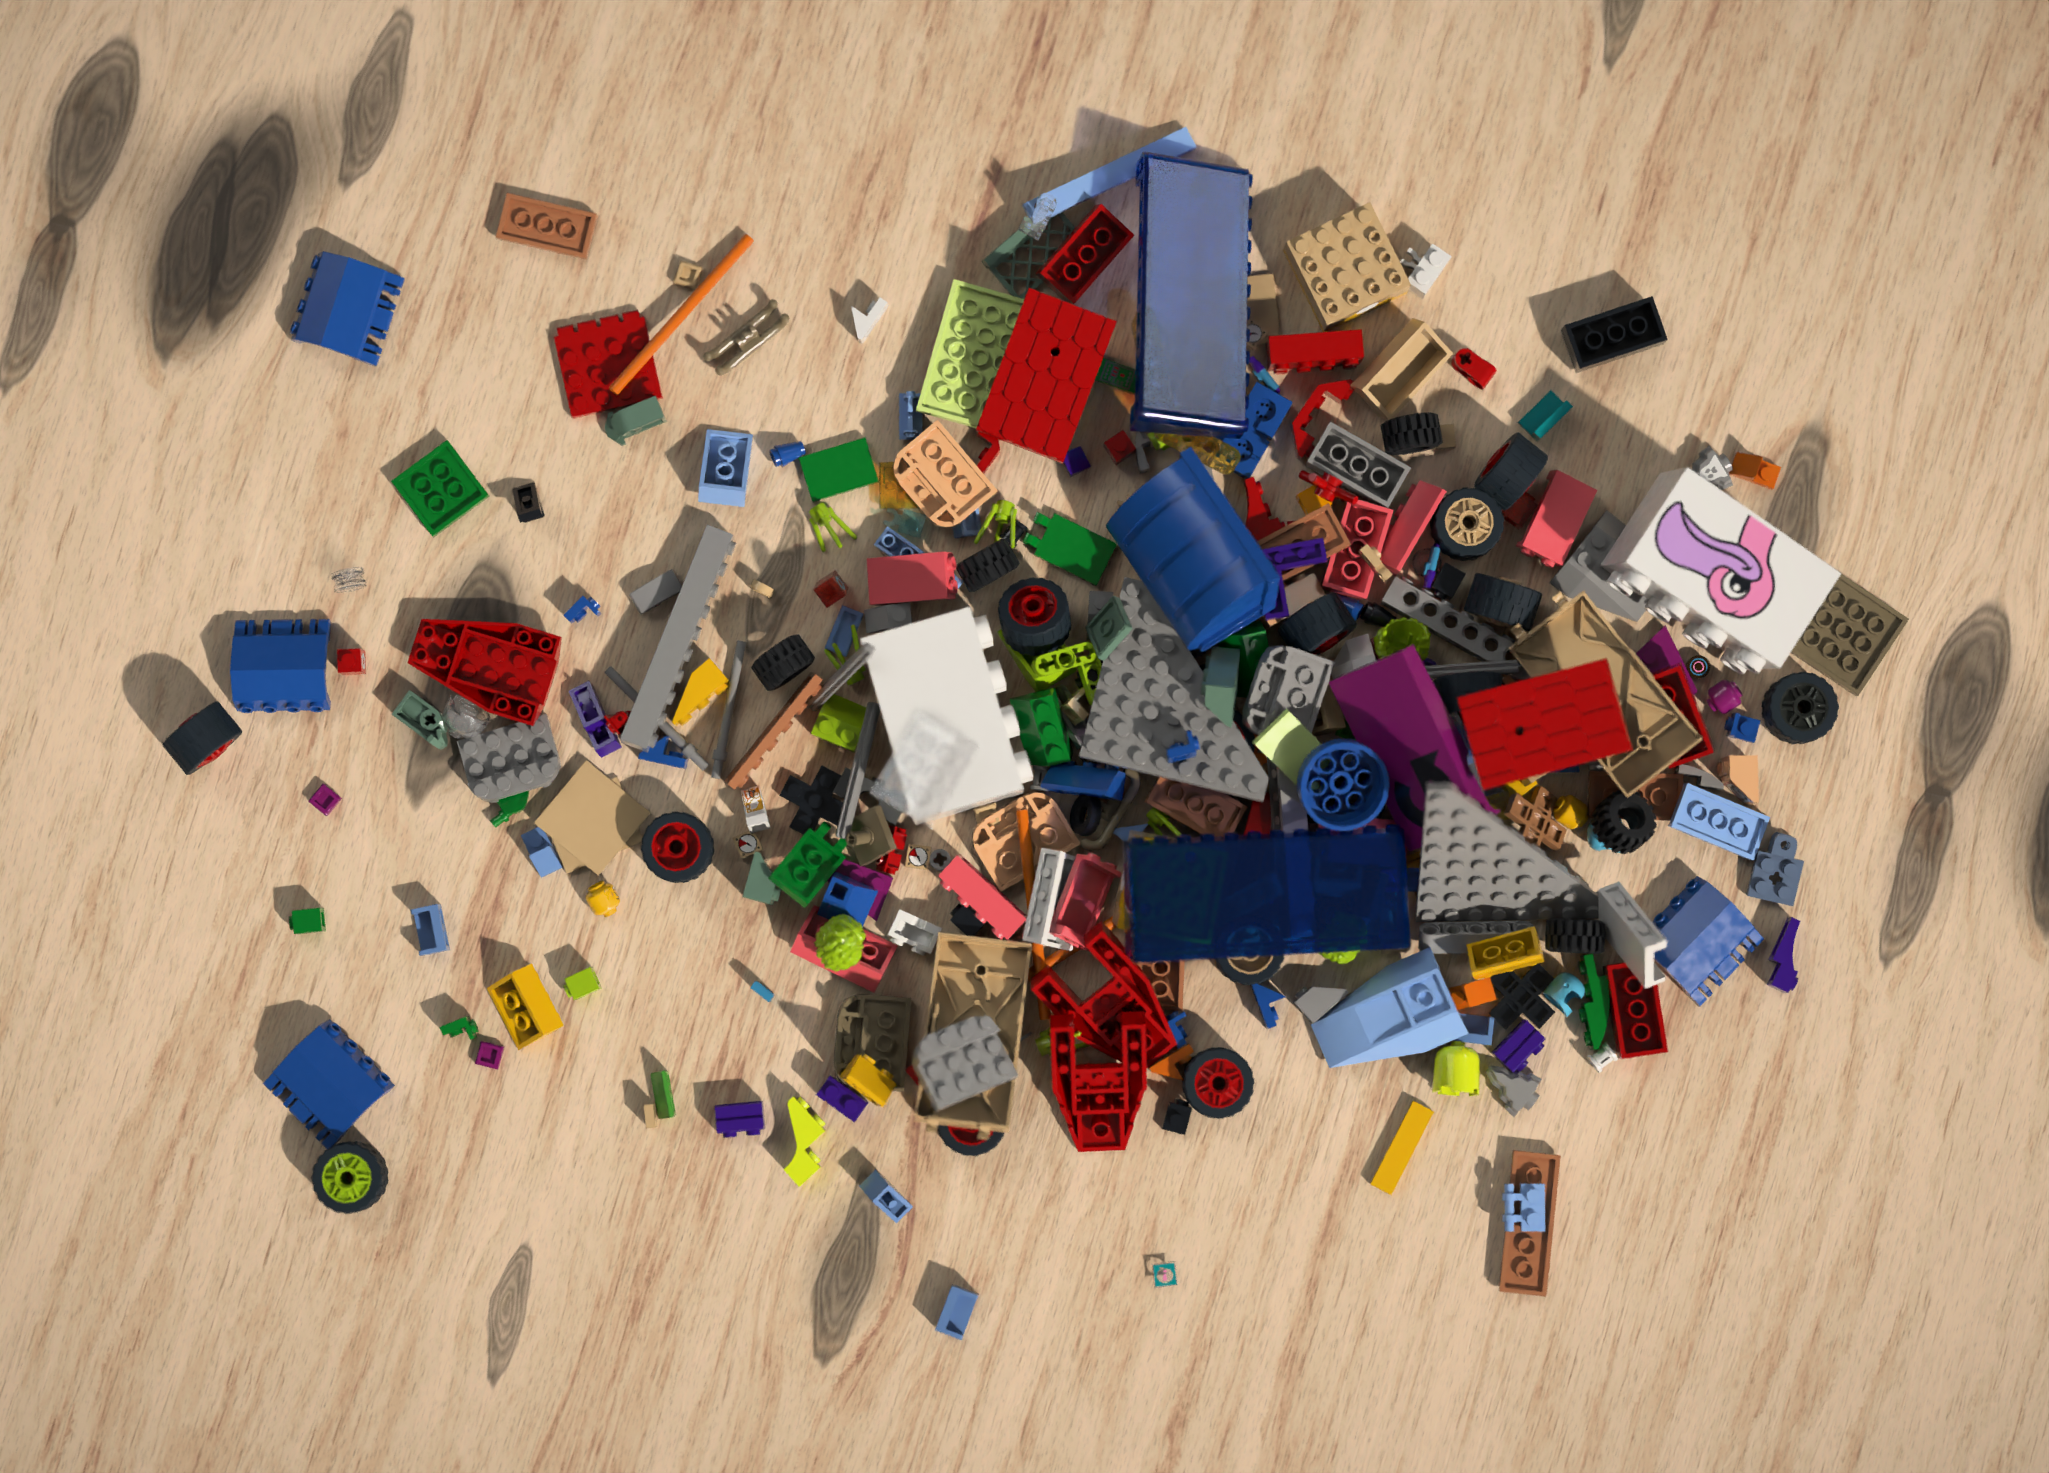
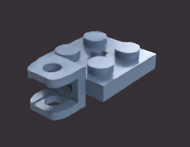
M1775 832L1770 839L1768 851L1758 850L1750 876L1747 896L1789 906L1794 905L1804 864L1803 860L1795 858L1797 849L1796 838L1791 835ZM1786 841V845L1781 847V843ZM1779 872L1781 881L1772 884L1769 876Z

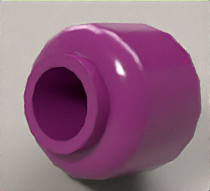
M1723 679L1708 689L1709 699L1706 701L1714 712L1718 710L1720 713L1726 714L1741 704L1740 697L1743 694L1733 680L1729 682Z

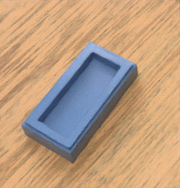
M842 605L825 649L835 653L832 643H836L842 655L847 657L853 643L851 625H855L857 633L864 614Z

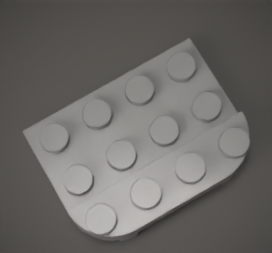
M1285 645L1268 647L1259 660L1244 704L1243 725L1250 732L1259 736L1287 709L1312 733L1335 662Z
M547 714L539 716L534 726L518 722L457 741L469 789L479 799L490 803H496L500 799L539 787L546 788L552 784L551 782L557 777L561 768L559 754Z
M970 1017L928 1034L917 1044L912 1064L935 1112L1011 1081L1018 1076L997 1034L1000 1029L991 1017Z

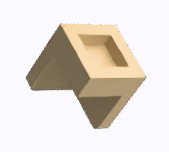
M1084 687L1078 689L1060 707L1061 711L1074 726L1089 715L1088 712L1092 707L1083 695L1085 693Z

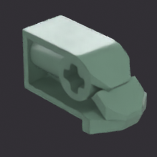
M653 396L616 413H608L604 429L608 438L624 446L626 445L624 439L665 423L667 420L657 397Z
M409 690L392 715L436 748L444 749L448 745L446 734L448 732V724L445 715L416 693ZM431 718H434L436 721L434 725L429 721Z

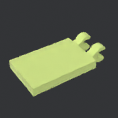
M1287 709L1252 741L1296 786L1298 772L1303 761L1313 749L1322 744ZM1324 758L1320 762V768L1327 767L1330 759ZM1317 781L1311 784L1312 790L1320 787Z

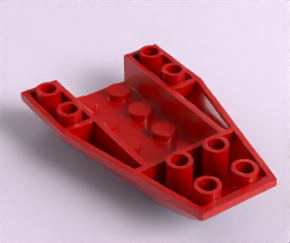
M421 619L407 663L489 713L534 726L545 707L556 673L562 637L518 623Z

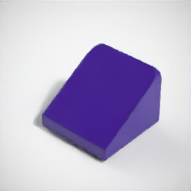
M1081 446L1067 452L1063 464L1070 477L1091 467Z

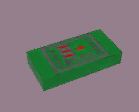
M1103 358L1095 381L1136 395L1143 372Z

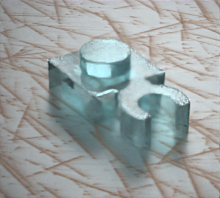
M887 509V513L894 515V520L890 522L884 520L883 524L885 526L893 527L898 525L899 533L921 538L926 520L924 514L904 509L903 514L899 515L895 509Z

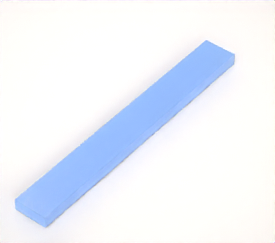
M1184 127L1043 194L1039 200L1036 197L1022 206L1032 226L1037 225L1196 149V145L1189 131Z

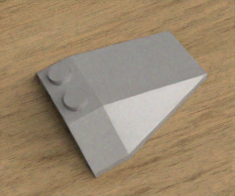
M1606 510L1593 526L1591 532L1549 583L1571 599L1584 590L1597 608L1637 622L1645 613L1644 607L1649 599L1634 591L1629 597L1613 589L1606 582L1611 573L1600 566L1626 526Z

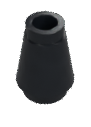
M1367 602L1360 615L1364 623L1379 627H1385L1390 620L1397 619V617L1393 616L1376 602Z

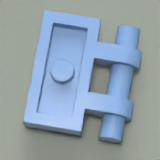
M1520 1183V1193H1514V1184H1504L1502 1200L1505 1202V1214H1502V1222H1505V1231L1513 1232L1514 1222H1520V1231H1545V1184ZM1514 1201H1520V1214H1514Z

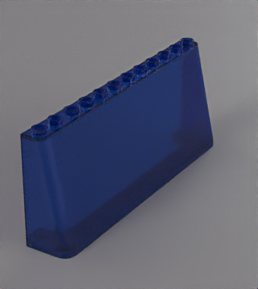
M1142 152L1136 163L1135 186L1140 187L1135 402L1130 408V431L1240 439L1244 432L1248 431L1249 419L1245 418V409H1248L1249 396L1246 395V387L1249 385V373H1246V365L1249 364L1250 352L1246 350V342L1250 340V328H1247V320L1250 319L1251 309L1250 306H1247V298L1251 294V285L1247 284L1251 273V262H1248V254L1251 252L1252 241L1248 240V232L1252 228V218H1249L1252 196H1249V188L1252 187L1253 175L1249 174V170L1246 168L1152 152Z
M1388 824L1385 825V828L1378 829L1377 826L1366 825L1362 826V829L1331 831L1329 828H1317L1316 832H1307V829H1294L1293 833H1284L1283 830H1271L1270 834H1261L1260 831H1249L1247 835L1226 832L1224 836L1215 837V834L1204 833L1200 834V837L1191 838V835L1183 834L1177 835V839H1168L1167 836H1154V840H1144V837H1131L1130 841H1123L1125 953L1133 962L1147 963L1402 949L1411 946L1405 832L1400 825Z

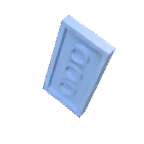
M1684 783L1668 827L1754 861L1770 817L1692 784Z

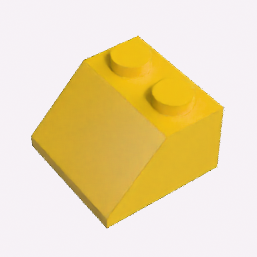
M856 1054L839 1077L874 1105L884 1107L896 1086V1083L892 1081L894 1076L884 1068L880 1071L873 1066L876 1062L868 1055L864 1054L861 1056Z

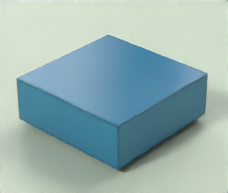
M755 981L750 987L768 1002H771L775 996L772 991L759 981Z

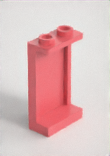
M1559 470L1549 471L1546 478L1549 480V483L1522 541L1516 544V547L1522 549V554L1531 558L1536 556L1542 559L1540 563L1550 568L1563 566L1597 492L1596 489Z
M933 552L867 558L869 605L881 606L894 603L956 599L958 584L954 575L956 559L953 553Z
M1088 853L1087 855L1077 854L1053 914L1049 933L1080 950L1086 951L1089 950L1084 944V935L1096 925L1113 879L1115 877L1121 878V872L1116 870V865L1109 862H1101V857L1093 853Z

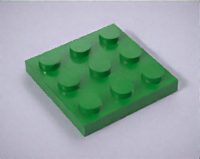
M448 440L391 481L433 538L489 497L486 490Z

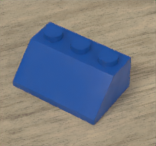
M1068 761L1051 765L1041 782V788L1061 794L1077 796L1083 794L1101 799L1122 801L1126 773L1118 771L1119 767L1113 765H1105V768L1102 769L1097 768V764L1083 762V766H1077L1075 761Z

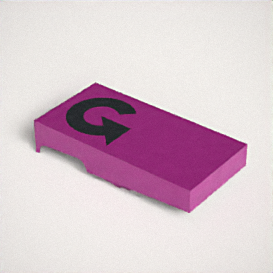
M1414 645L1344 673L1329 682L1356 741L1363 743L1374 751L1386 767L1389 777V792L1386 804L1409 852L1421 847L1427 783H1452L1464 796L1469 795L1477 801L1486 812L1490 811L1494 815L1501 812L1500 809L1495 810L1490 806L1467 761L1469 751Z

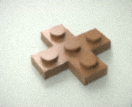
M1542 786L1535 787L1530 802L1518 793L1511 794L1504 815L1520 826L1519 833L1524 836V840L1529 844L1534 843L1538 847H1540L1542 842L1553 851L1560 849L1567 829L1550 818L1557 797Z

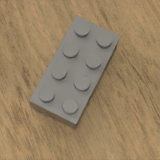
M1332 422L1328 424L1305 466L1321 475L1326 472L1343 481L1341 486L1372 504L1385 508L1390 506L1411 469L1408 465Z

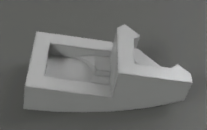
M1144 428L1137 429L1135 437V454L1140 474L1148 472L1150 469L1143 451L1144 448L1150 446V441L1146 436Z

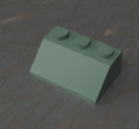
M1212 647L1211 656H1206L1201 695L1205 696V706L1227 727H1232L1239 684L1240 649Z

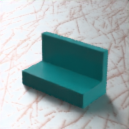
M1550 390L1518 423L1538 442L1573 406L1567 400L1563 402Z

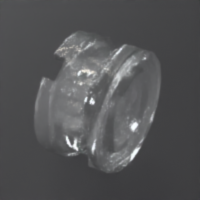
M353 567L331 573L332 580L335 581V586H333L334 592L344 593L365 588L367 583L362 576L364 569L362 567Z

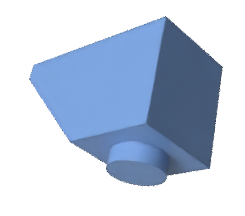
M877 1170L872 1172L859 1185L870 1200L895 1223L913 1208L901 1193Z

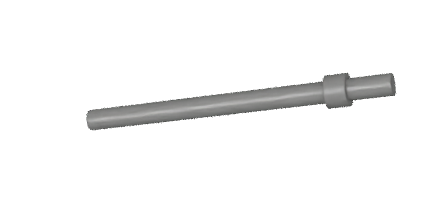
M737 641L717 749L713 752L712 759H714L711 778L715 779L721 778L723 762L727 759L728 752H726V746L746 646L744 641Z
M610 666L604 673L635 703L638 693ZM666 721L662 727L658 726L682 750L681 753L687 759H691L702 771L709 766L697 753L698 749L692 743L688 744Z

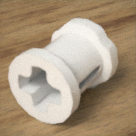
M1607 1043L1602 1044L1603 1047L1593 1055L1589 1054L1587 1056L1588 1061L1598 1073H1601L1602 1068L1611 1061L1618 1060V1057Z

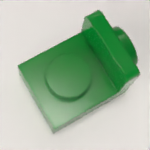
M469 1016L440 1027L442 1035L449 1034L450 1038L464 1033L462 1028L466 1029L470 1040L477 1038L476 1033L479 1032L475 1020H470Z

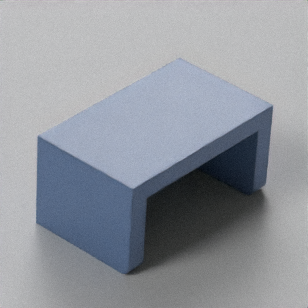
M441 904L411 909V914L415 918L421 949L419 956L449 951L450 947Z
M1460 1013L1469 1034L1452 1041L1492 1045L1494 1017Z
M952 1284L935 1330L962 1340L979 1294Z

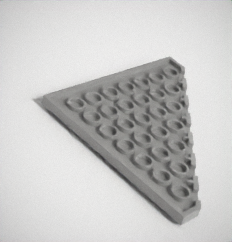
M1124 577L1119 598L1133 629L1103 661L1079 757L1263 802L1269 778L1234 721L1232 727H1227L1205 706V696L1201 695L1203 671L1144 583L1140 580ZM1191 730L1192 736L1197 735L1200 749L1196 750V757L1168 763L1166 750L1170 749L1171 745L1176 743L1188 745L1186 740V731Z
M1427 783L1415 910L1416 922L1599 918L1598 891L1594 892L1590 889L1588 883L1577 875H1571L1567 868L1554 859L1552 861L1546 856V852L1534 843L1529 844L1524 840V836L1515 829L1506 827L1502 824V820L1492 812L1483 810L1480 804L1469 795L1464 796L1454 784Z

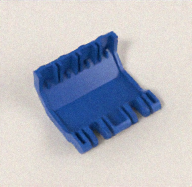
M324 251L320 252L312 260L311 268L314 270L311 278L308 277L304 285V290L307 292L304 300L301 299L297 307V312L300 314L297 322L294 321L292 323L290 334L293 336L291 341L299 344L305 342L349 356L357 361L377 366L380 356L363 349L377 354H381L382 349L379 346L366 343L368 335L380 340L386 339L387 334L370 327L388 332L394 312L384 308L395 310L396 305L393 302L380 299L381 292L384 291L390 295L399 296L401 291L396 288H402L405 278L350 257Z
M293 619L272 620V623L270 620H264L262 634H256L257 625L255 620H249V623L247 620H236L230 663L232 700L236 710L242 713H252L253 711H264L267 713L288 711L296 713L300 710H310L312 712L330 710L331 701L327 693L325 674L327 646L330 641L331 631L330 619H319L318 624L316 619H311L309 634H302L303 623L301 619L295 620V627Z
M1698 876L1690 880L1686 884V888L1678 896H1675L1670 901V905L1663 912L1657 914L1652 922L1666 939V947L1654 951V960L1682 987L1686 995L1699 1007L1707 998L1698 988L1708 997L1713 994L1710 988L1703 982L1709 977L1715 985L1720 986L1723 982L1719 977L1726 980L1739 967L1736 961L1742 963L1745 960L1736 950L1740 943L1747 951L1752 953L1755 950L1753 945L1758 947L1764 940L1751 922L1727 897L1708 881Z
M330 1019L319 1025L303 1039L263 1083L269 1091H272L281 1082L272 1093L275 1097L281 1095L286 1088L292 1093L283 1103L286 1108L298 1099L289 1108V1111L303 1125L314 1115L305 1126L308 1130L313 1129L319 1121L325 1126L316 1136L318 1141H321L331 1132L321 1143L326 1149L336 1145L360 1116L395 1086L389 1076L381 1072L373 1060L366 1056L358 1048L357 1044L341 1031L340 1026Z

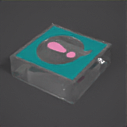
M1175 1261L1152 1264L1154 1288L1178 1285Z

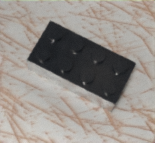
M1653 296L1566 324L1561 329L1575 373L1663 345L1668 340Z

